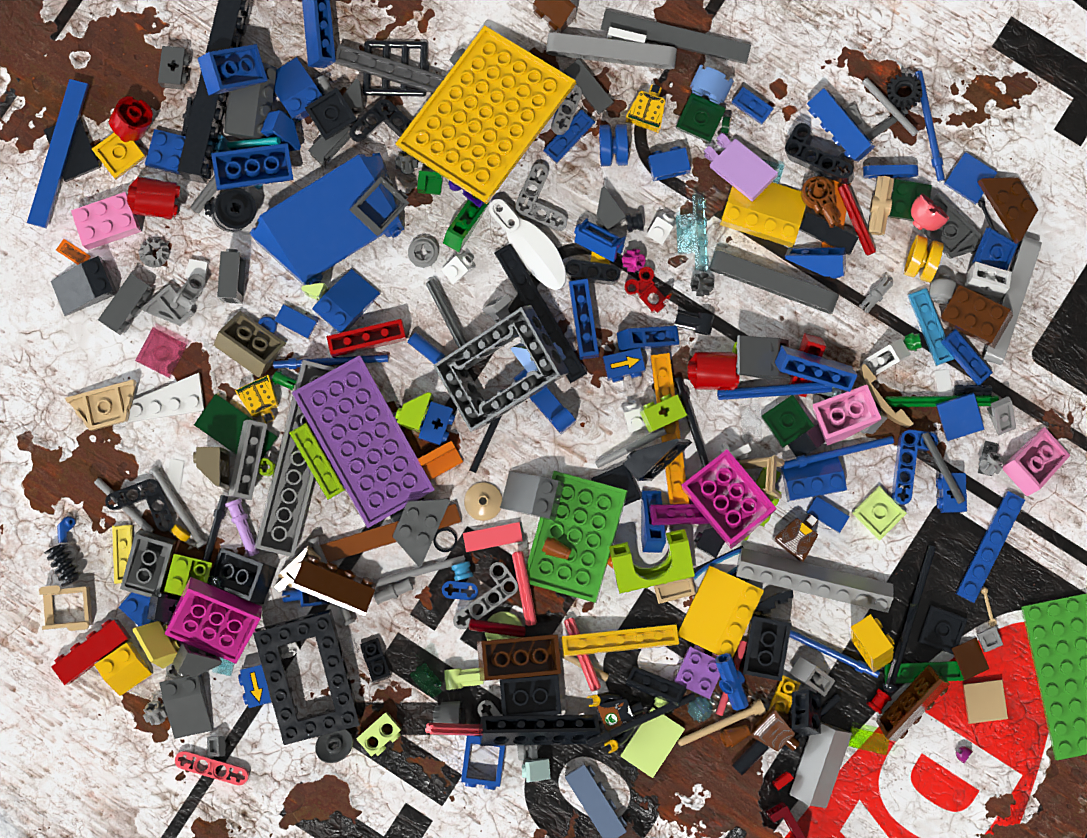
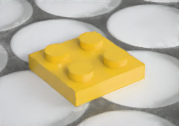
M112 133L92 148L115 180L146 158L134 141L123 142L115 133Z

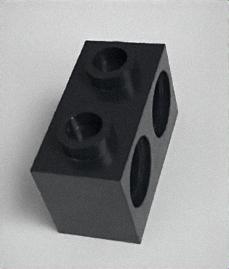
M809 689L792 692L791 730L802 736L821 734L820 695Z

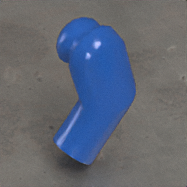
M67 516L57 525L58 543L68 542L67 533L76 524V520L73 517Z

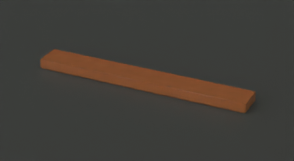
M456 504L447 507L438 529L461 523ZM398 521L320 545L327 562H333L397 542L392 535Z

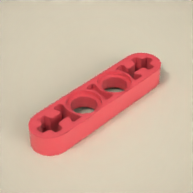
M190 751L179 752L175 757V764L178 768L234 785H243L249 779L248 770L241 766ZM187 755L186 759L191 761L196 757L193 768H191L192 763L189 762L182 765L180 757ZM200 760H205L208 763L207 770L201 771L198 768ZM219 765L226 767V775L219 776L216 769ZM231 768L234 769L232 773L238 774L240 771H242V775L245 776V779H241L239 782L237 781L238 777L233 775L230 777L231 779H228L231 773Z

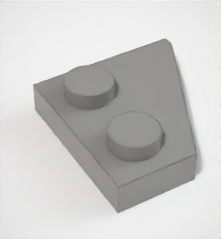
M170 285L165 287L141 308L144 312L178 326L184 324L194 315L192 310L188 312L187 308L179 303H173L177 293Z

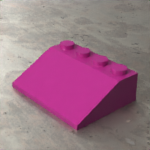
M728 449L682 484L683 491L730 549L745 539L777 509Z
M190 577L164 635L237 664L261 619L262 606Z

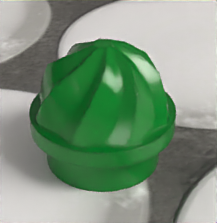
M913 332L905 337L904 344L909 351H917V349L922 348L919 333L914 334Z

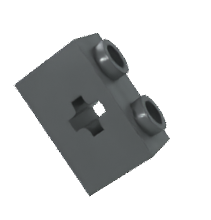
M162 46L158 83L162 88L184 90V85L188 83L186 69L190 65L191 60L190 54H188L185 48Z

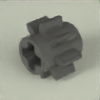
M401 151L399 156H396V169H400L401 173L410 174L415 171V168H418V160L406 152Z
M708 273L695 274V277L692 278L690 286L692 291L696 292V296L704 297V295H710V292L713 290L714 281L713 278H708Z

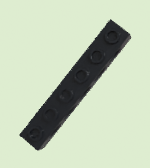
M598 715L481 716L479 726L480 746L587 744L586 740L600 733Z

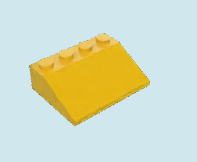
M773 182L753 202L732 186L720 225L792 248L798 235L806 204L802 200L801 191Z
M709 566L678 631V636L716 655L728 653L733 658L764 590Z

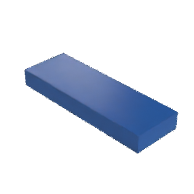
M581 109L572 119L566 133L557 135L545 147L543 152L558 164L595 124V121Z
M957 329L953 330L941 341L943 346L977 385H980L993 373Z

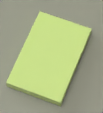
M663 714L641 724L620 756L653 778L685 729Z

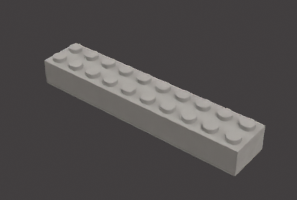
M302 360L294 391L335 368ZM293 396L254 547L294 557L314 476L289 432L307 423L321 448L319 441Z

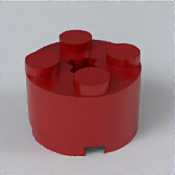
M131 96L123 97L118 101L108 121L113 132L123 142L141 139L152 122L153 112L150 106L141 99L139 101L135 100Z

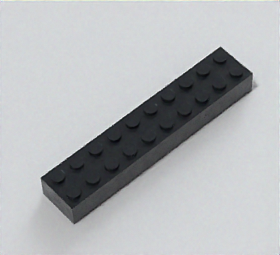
M218 0L206 53L242 47L241 38L242 35H245L247 24H245L246 17H249L251 13V6H249L248 0ZM202 72L177 171L186 180L207 184L208 179H211L212 176L211 153H217V150H214L216 143L220 142L221 132L219 130L220 126L225 122L224 109L228 104L229 92L208 95Z

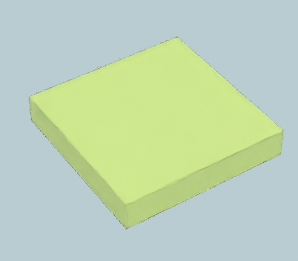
M880 486L852 512L879 541L907 514Z

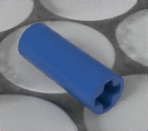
M415 332L407 342L433 364L446 357L418 332Z

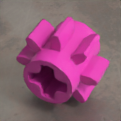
M633 248L632 250H627L622 257L623 267H628V272L635 273V271H640L646 262L645 255L640 254V249Z

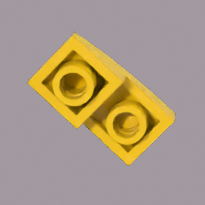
M783 675L767 712L777 702L788 714L792 705V692L798 691L801 683Z

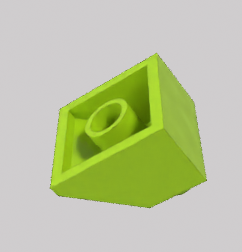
M427 392L404 403L402 408H398L395 416L398 420L397 423L401 427L420 433L430 403L434 399L432 393Z

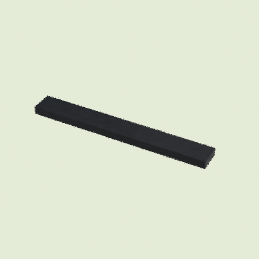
M511 243L494 252L524 306L531 305L551 341L555 342L562 349L563 354L566 356L563 362L570 372L565 376L570 384L587 375Z

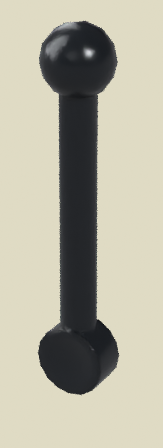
M983 199L979 200L978 205L982 208L990 228L998 232L994 228L986 210L985 201Z

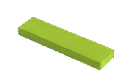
M307 423L289 432L326 499L329 500L345 491Z

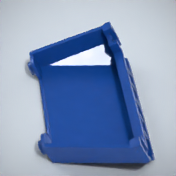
M373 153L369 157H366L365 154H358L261 214L258 218V226L252 228L250 234L260 247L301 284L311 285L321 283L323 278L321 273L385 234L386 237H397L404 230V226L399 214L379 236H376L349 210L380 176L383 178L387 176L389 178L380 153ZM380 184L358 208L379 227L398 205L395 196Z

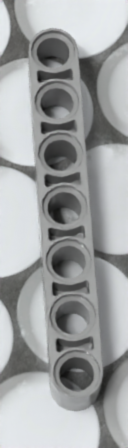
M549 33L546 54L670 70L675 68L677 49L663 45Z
M1024 236L1018 244L1010 272H1012L1010 288L999 303L1011 309L1013 317L995 349L988 345L985 346L982 359L1002 365L1041 248L1042 242Z

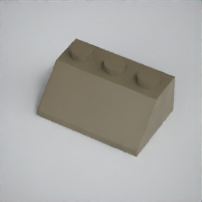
M239 311L218 332L213 346L260 378L271 367L286 343L242 311Z
M196 447V452H193V462L196 463V467L215 486L229 490L230 451L221 447Z

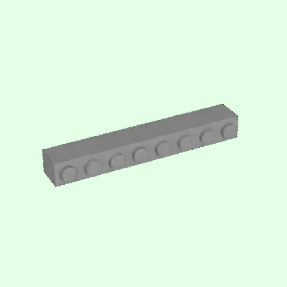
M745 548L741 549L738 559L737 577L887 613L893 600V584Z

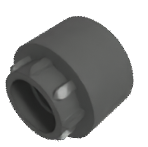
M447 701L435 706L433 710V723L465 724L463 702Z

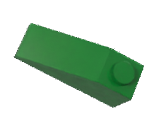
M468 200L447 229L443 244L460 252L490 202L484 203L479 208L472 201Z

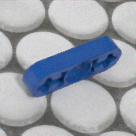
M918 165L863 167V178L872 179L878 176L890 178L917 177Z

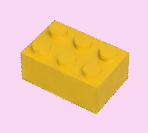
M870 614L851 626V641L874 673L893 661L894 642L888 634L885 635L883 633V626L877 618L873 619Z

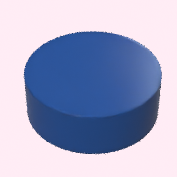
M263 317L258 322L273 334L277 330V324L271 317Z

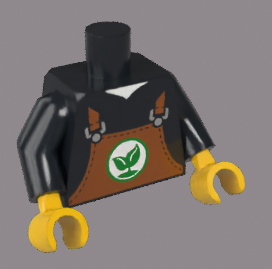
M605 692L587 696V698L593 699V704L588 706H596L605 730L613 729L633 720L635 715L644 712L640 701L629 705L627 698H623L621 694ZM635 727L612 737L610 741L604 743V746L610 744L612 747L608 753L616 751L620 745L625 743L634 732Z

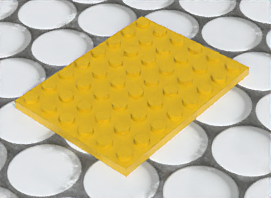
M484 25L395 144L407 154L487 204L574 88L576 81Z

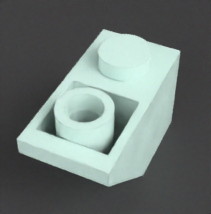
M549 758L526 759L525 764H522V778H526L527 782L550 779Z

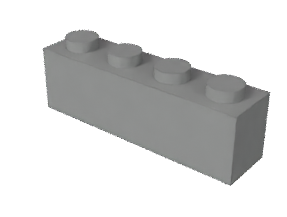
M245 420L243 422L228 496L252 500L267 429L266 423L253 420Z

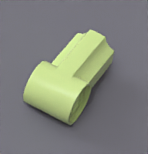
M479 668L444 670L446 690L484 684L483 681H480Z

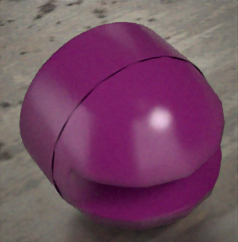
M961 746L959 749L963 752L960 754L956 751V757L959 761L965 763L973 751L968 747Z

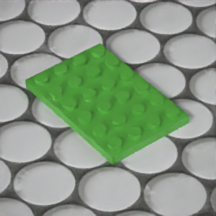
M553 471L551 479L564 483L555 521L544 518L539 520L526 566L529 584L597 603L610 557L609 546H612L614 543L628 491ZM547 537H554L572 549L568 560L545 555L546 553L542 551Z

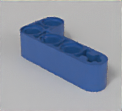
M523 369L513 379L515 381L521 380L527 376L528 372L526 369ZM547 387L530 397L532 402L561 435L576 423L574 416L567 408L562 406Z
M907 430L899 435L891 498L898 505H905L911 501L917 451H929L928 447L924 445V439L921 436L927 432ZM929 432L932 440L937 446V436L934 433ZM906 434L912 436L913 441L911 444L905 442L904 437ZM904 453L910 456L911 460L909 463H905L902 460ZM901 472H905L908 475L907 482L900 480ZM898 485L907 486V488H904L902 491V487L898 488ZM901 492L903 495L906 496V498L902 499V501L901 498L898 497V494H900Z

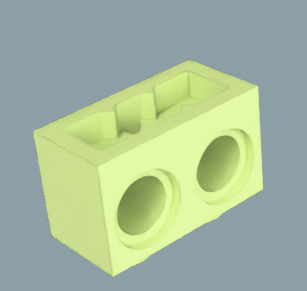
M385 712L356 739L371 757L375 753L379 756L386 749L384 745L388 741L393 743L401 736L399 732L402 728L388 712ZM389 723L392 725L393 732L391 734H386L383 731L384 724ZM373 736L378 739L377 747L369 745L368 740L370 737Z

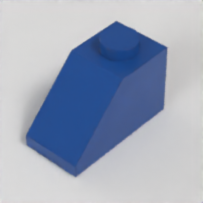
M281 110L269 112L261 133L268 138L280 137V144L288 143L289 152L300 150L301 146L294 120Z

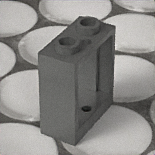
M380 176L349 209L376 236H379L409 204L407 201L409 197L402 190L397 192L392 187L394 183L387 176L385 178ZM382 184L401 204L378 227L358 207Z
M226 249V251H221L217 297L223 303L243 304L246 259L237 249Z

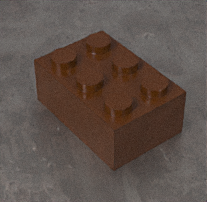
M959 285L940 319L943 324L957 329V331L995 349L1011 321L1013 313L1011 309Z

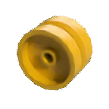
M917 235L906 260L904 275L914 278L920 270V280L930 283L940 264L944 243L933 240L928 246L927 238Z

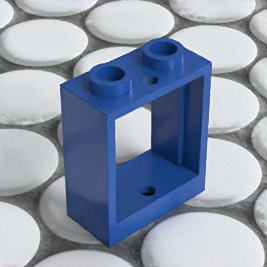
M467 736L461 782L465 783L467 787H476L479 784L484 785L485 789L496 790V787H500L505 746H495L500 747L496 780L467 777L471 744L480 745L479 736Z

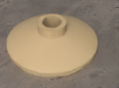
M485 482L477 483L466 492L464 506L467 513L474 519L487 521L497 516L501 510L502 496L494 485ZM481 498H486L487 502L485 505L479 503Z

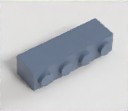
M585 763L566 774L565 779L602 838H618L627 832L625 829L627 823L622 815L618 817L614 810L617 808L612 799H606L604 795L606 790L601 782L596 783L593 778L596 774L591 766L586 767Z

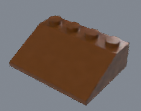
M930 665L918 675L877 719V724L888 740L897 742L899 738H904L912 724H917L922 717L921 715L934 706L935 700L947 692L950 685L949 682Z

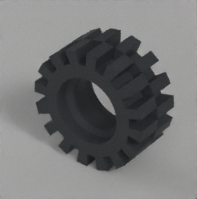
M902 73V77H899L898 74L895 75L896 79L892 78L890 80L891 84L888 83L887 85L889 101L897 109L901 107V110H905V107L910 110L912 105L915 108L917 102L920 103V97L923 95L920 80H917L915 75L912 77L910 73H908V76ZM903 86H909L912 89V93L908 97H900L897 94L898 89Z

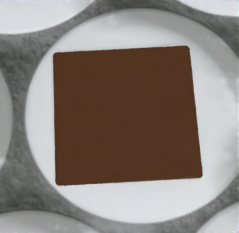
M977 638L952 648L964 680L989 669Z

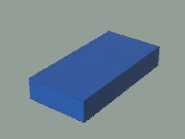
M284 304L274 320L309 339L317 325L316 321Z
M817 496L806 512L838 533L841 532L850 517Z

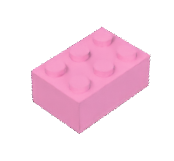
M126 192L71 210L84 248L90 250L142 232L137 216L132 213L127 203L128 194Z

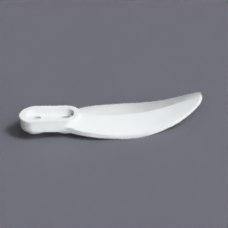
M504 199L493 200L489 205L490 214L506 231L508 241L511 243L522 264L545 286L554 290L561 289L566 283V268L554 243L536 225L520 218ZM499 205L503 207L501 212L498 210ZM511 219L515 221L514 226L510 225Z

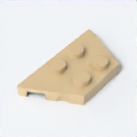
M132 379L66 397L65 400L74 408L75 413L84 421L85 426L90 431L128 421L137 382Z

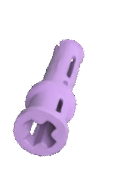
M237 499L225 504V506L229 508L232 516L231 521L233 524H236L248 557H251L260 552L257 548H254L255 540L247 522L248 515L244 512L241 504L242 499Z

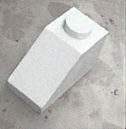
M899 339L863 360V363L876 376L911 354L903 340Z

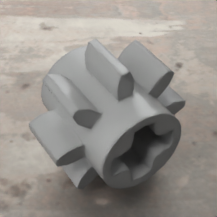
M996 452L983 453L979 458V468L986 475L999 474L1003 469L1001 466L1003 464L1002 458Z
M151 701L143 709L145 712L143 717L146 723L150 722L151 725H159L167 717L165 706L160 701Z

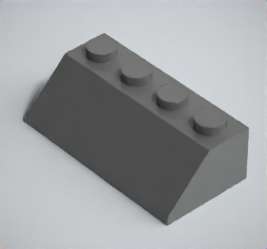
M262 62L267 82L229 91L224 133L243 140L268 138L261 133V129L267 114L272 109L277 67Z

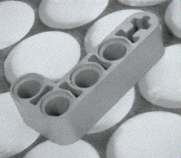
M496 562L490 567V575L497 585L454 616L453 623L456 628H468L471 617L465 621V626L457 623L459 616L465 617L468 615L466 610L469 609L470 614L476 620H479L518 591L517 581L503 563ZM497 565L502 566L504 569V573L500 577L495 576L493 573V569ZM512 581L515 584L513 592L505 591L504 585L506 582ZM493 592L499 595V601L495 604L489 602L488 599L489 595ZM475 604L483 606L482 614L476 615L473 612Z

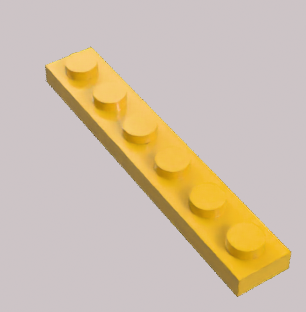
M677 624L561 637L564 657L679 644Z

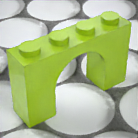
M685 529L666 533L669 549L668 556L661 564L652 568H642L633 563L628 542L609 546L619 594L694 577L689 540Z

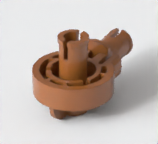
M814 176L806 180L801 191L803 202L808 207L814 209L816 214H823L830 228H833L834 225L836 227L841 223L833 209L837 202L834 199L835 188L831 181L822 176Z

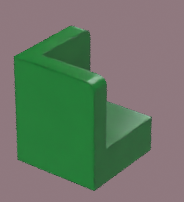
M419 171L418 193L441 195L443 176L437 172Z

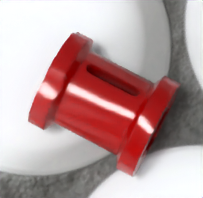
M877 689V694L867 705L881 715V710L888 701H892V698L882 690Z

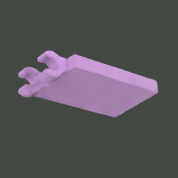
M721 133L717 137V144L725 150L718 155L711 146H708L704 150L706 153L704 157L712 162L710 168L753 202L778 176V172L737 139L731 142L725 134Z

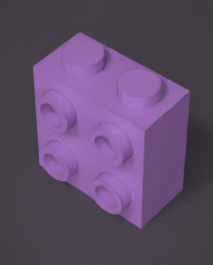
M694 645V648H688L673 682L710 699L720 677L715 660L718 655L712 653L709 656L704 653L705 649Z

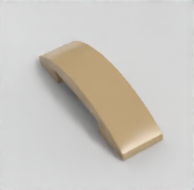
M863 364L859 368L862 385H868L873 400L888 419L906 428L913 425V422L902 409L897 412L891 409L871 384L877 378L867 365Z

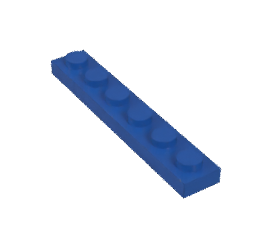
M1006 491L956 595L975 603L1025 499Z

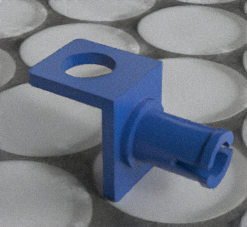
M299 589L284 590L282 592V596L290 595V597L283 598L284 603L300 601L301 607L328 604L327 601L309 603L308 593Z

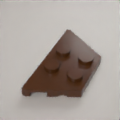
M1019 178L980 179L977 183L1011 238L1017 244L1023 239L1038 212V208Z

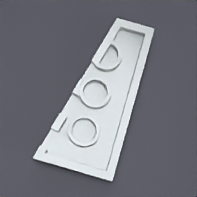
M200 373L134 399L130 408L128 422L204 411L205 406Z

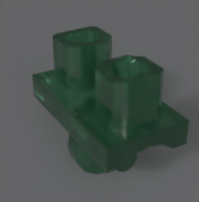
M426 663L418 666L415 672L410 673L411 678L426 695L434 698L442 692L440 689L442 682Z

